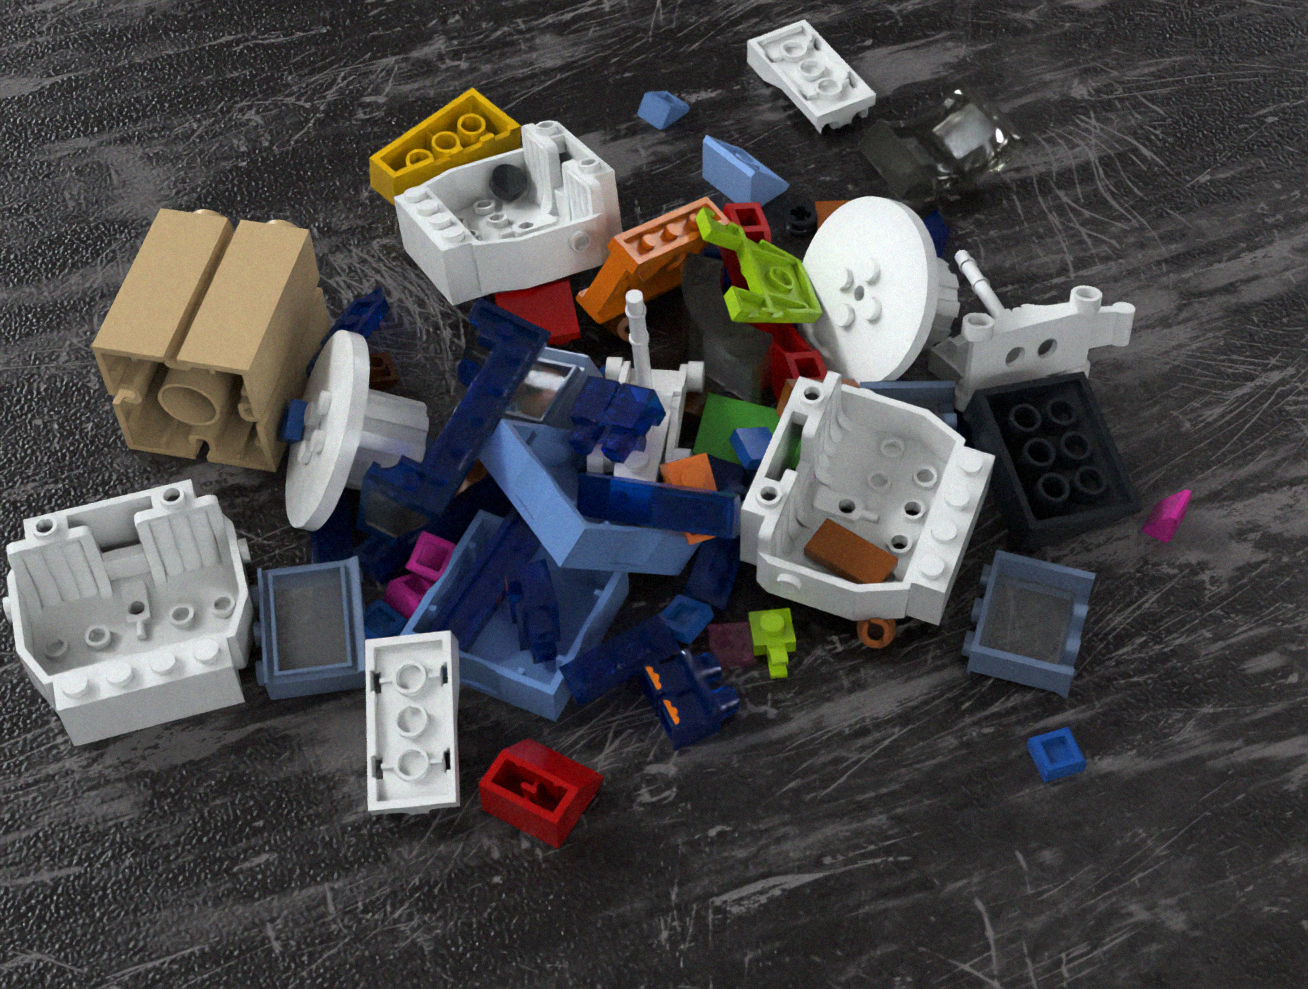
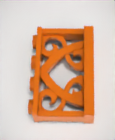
M706 196L614 236L607 245L608 250L611 252L610 256L590 287L578 293L575 298L576 301L596 323L602 324L625 313L627 305L626 294L630 290L636 289L641 291L643 303H646L689 282L693 277L690 269L709 243L702 239L695 219L696 215L702 207H706L715 212V216L712 219L725 226H728L731 221Z

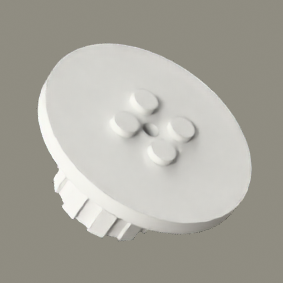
M867 196L857 198L834 211L825 220L812 239L802 264L823 313L815 323H797L798 334L811 347L819 350L827 372L841 374V379H854L859 386L860 382L895 381L911 366L921 351L931 350L934 344L944 342L951 333L950 327L954 318H958L960 307L957 296V289L960 288L957 276L950 272L947 262L937 257L928 229L911 208L901 202L882 197Z
M339 330L332 335L321 351L304 391L302 401L309 403L304 414L301 439L290 446L286 474V511L290 524L295 528L316 531L322 527L336 507L344 487L394 499H403L406 497L409 488L413 487L420 464L423 462L426 450V437L429 431V418L426 414L427 407L425 403L369 389V351L366 340L358 333Z

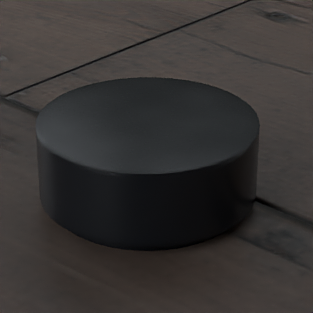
M511 164L497 166L489 180L491 191L500 199L507 201L520 198L527 185V179L523 171Z

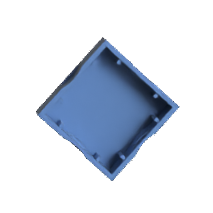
M501 419L478 458L560 568L679 576L701 542L688 545L669 504L668 497L657 485L654 512L663 521L665 527L662 530L639 528L636 526L650 513L611 510L610 501L614 472H606L605 476H589L587 474L589 444H606L607 433L586 430H563L543 424Z
M480 509L453 550L445 572L429 588L400 636L451 630L458 640L460 684L556 722L629 593L628 572L560 568L531 528ZM443 668V674L448 676L447 668Z

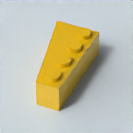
M471 88L369 158L370 186L395 206L394 196L404 194L407 189L418 187L449 169L520 149L521 125L474 88Z

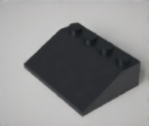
M1084 371L975 390L962 415L976 450L995 456L989 484L1016 552L1058 544L1139 513L1143 509Z

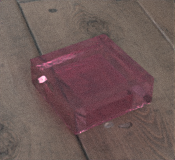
M749 622L708 625L707 633L711 668L753 665L754 655Z

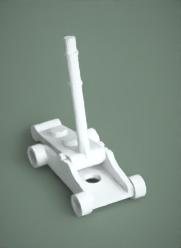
M960 250L955 254L959 270L967 277L973 292L980 297L992 316L990 317L983 313H969L963 317L961 335L969 342L965 378L961 379L959 385H956L953 407L958 411L964 412L973 393L978 389L1024 382L1058 373L1059 376L1084 371L1088 379L1090 362L1087 359L1089 348L1106 345L1126 346L1129 344L1135 314V307L1132 304L1117 302L1113 306H1101L1102 292L1095 287L1082 285L1076 286L1071 290L1070 300L1067 303L1047 306L1027 303L1011 311L1003 307L991 289L990 282L978 269L975 259L970 257L966 250Z
M634 289L626 294L627 305L625 312L629 319V342L632 345L635 368H631V361H624V357H607L605 368V384L608 388H614L611 404L626 407V409L622 412L618 411V409L610 411L606 444H589L587 474L589 476H605L606 472H614L610 501L612 511L653 513L656 487L659 475H661L659 465L692 456L691 449L678 448L686 393H703L705 362L688 361V364L680 365L679 371L651 369L648 347L650 338L645 320L646 306L643 303L641 291ZM637 410L661 415L659 419H644L643 415H637Z

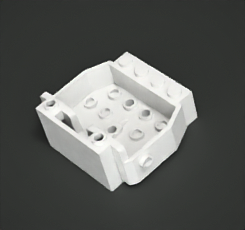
M548 120L539 122L536 125L533 123L523 125L521 127L523 148L449 169L418 187L407 189L404 194L394 196L405 251L452 306L498 291L531 288L603 265L610 256L611 252L608 250L607 245L614 236L623 233L615 172L559 122ZM501 164L514 165L521 169L526 176L527 185L521 197L516 200L507 201L500 199L490 189L489 180L493 170Z
M828 371L823 383L799 376L741 508L740 560L757 566L756 581L768 593L852 621L869 620L872 618H904L905 615L939 626L988 492L995 456L965 447L966 439L929 410L878 395L866 388H856L841 384V374ZM801 440L800 460L796 470L793 471L788 468ZM840 509H850L853 512L843 513ZM914 510L918 515L911 516L906 511ZM826 518H829L898 558V566L885 583L855 584L805 556L804 547ZM900 543L903 544L905 548L896 549L892 545Z
M189 479L23 520L26 539L10 543L6 547L11 570L7 576L9 596L2 599L3 608L8 622L13 623L16 652L31 682L59 715L74 747L245 702L238 670L247 666L254 642L253 624L258 622L245 563L252 561L246 538H237L233 522L222 513L215 495L197 498L192 481Z

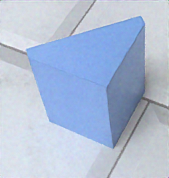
M708 135L705 136L703 140L702 178L733 202H759L762 207L788 189L790 184L742 148Z

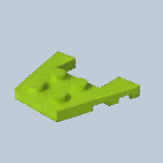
M702 207L695 219L703 241L736 252L741 265L740 271L750 289L748 291L731 286L723 296L732 321L737 323H815L823 312L802 264L803 262L764 239H761L758 244L746 238L742 227L733 222L725 226L712 219L715 216L714 211Z

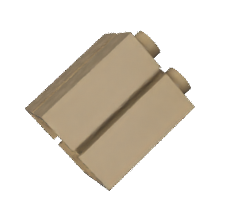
M160 208L91 346L108 394L115 396L112 405L128 449L196 459L205 440L210 448L207 454L208 462L271 472L277 471L288 444L278 441L286 403L292 399L302 401L314 365L332 335L323 290L317 287L320 276L309 229L298 228L296 225L284 220H271L267 223L240 220L234 233V228L229 219L218 212L200 209L192 213Z

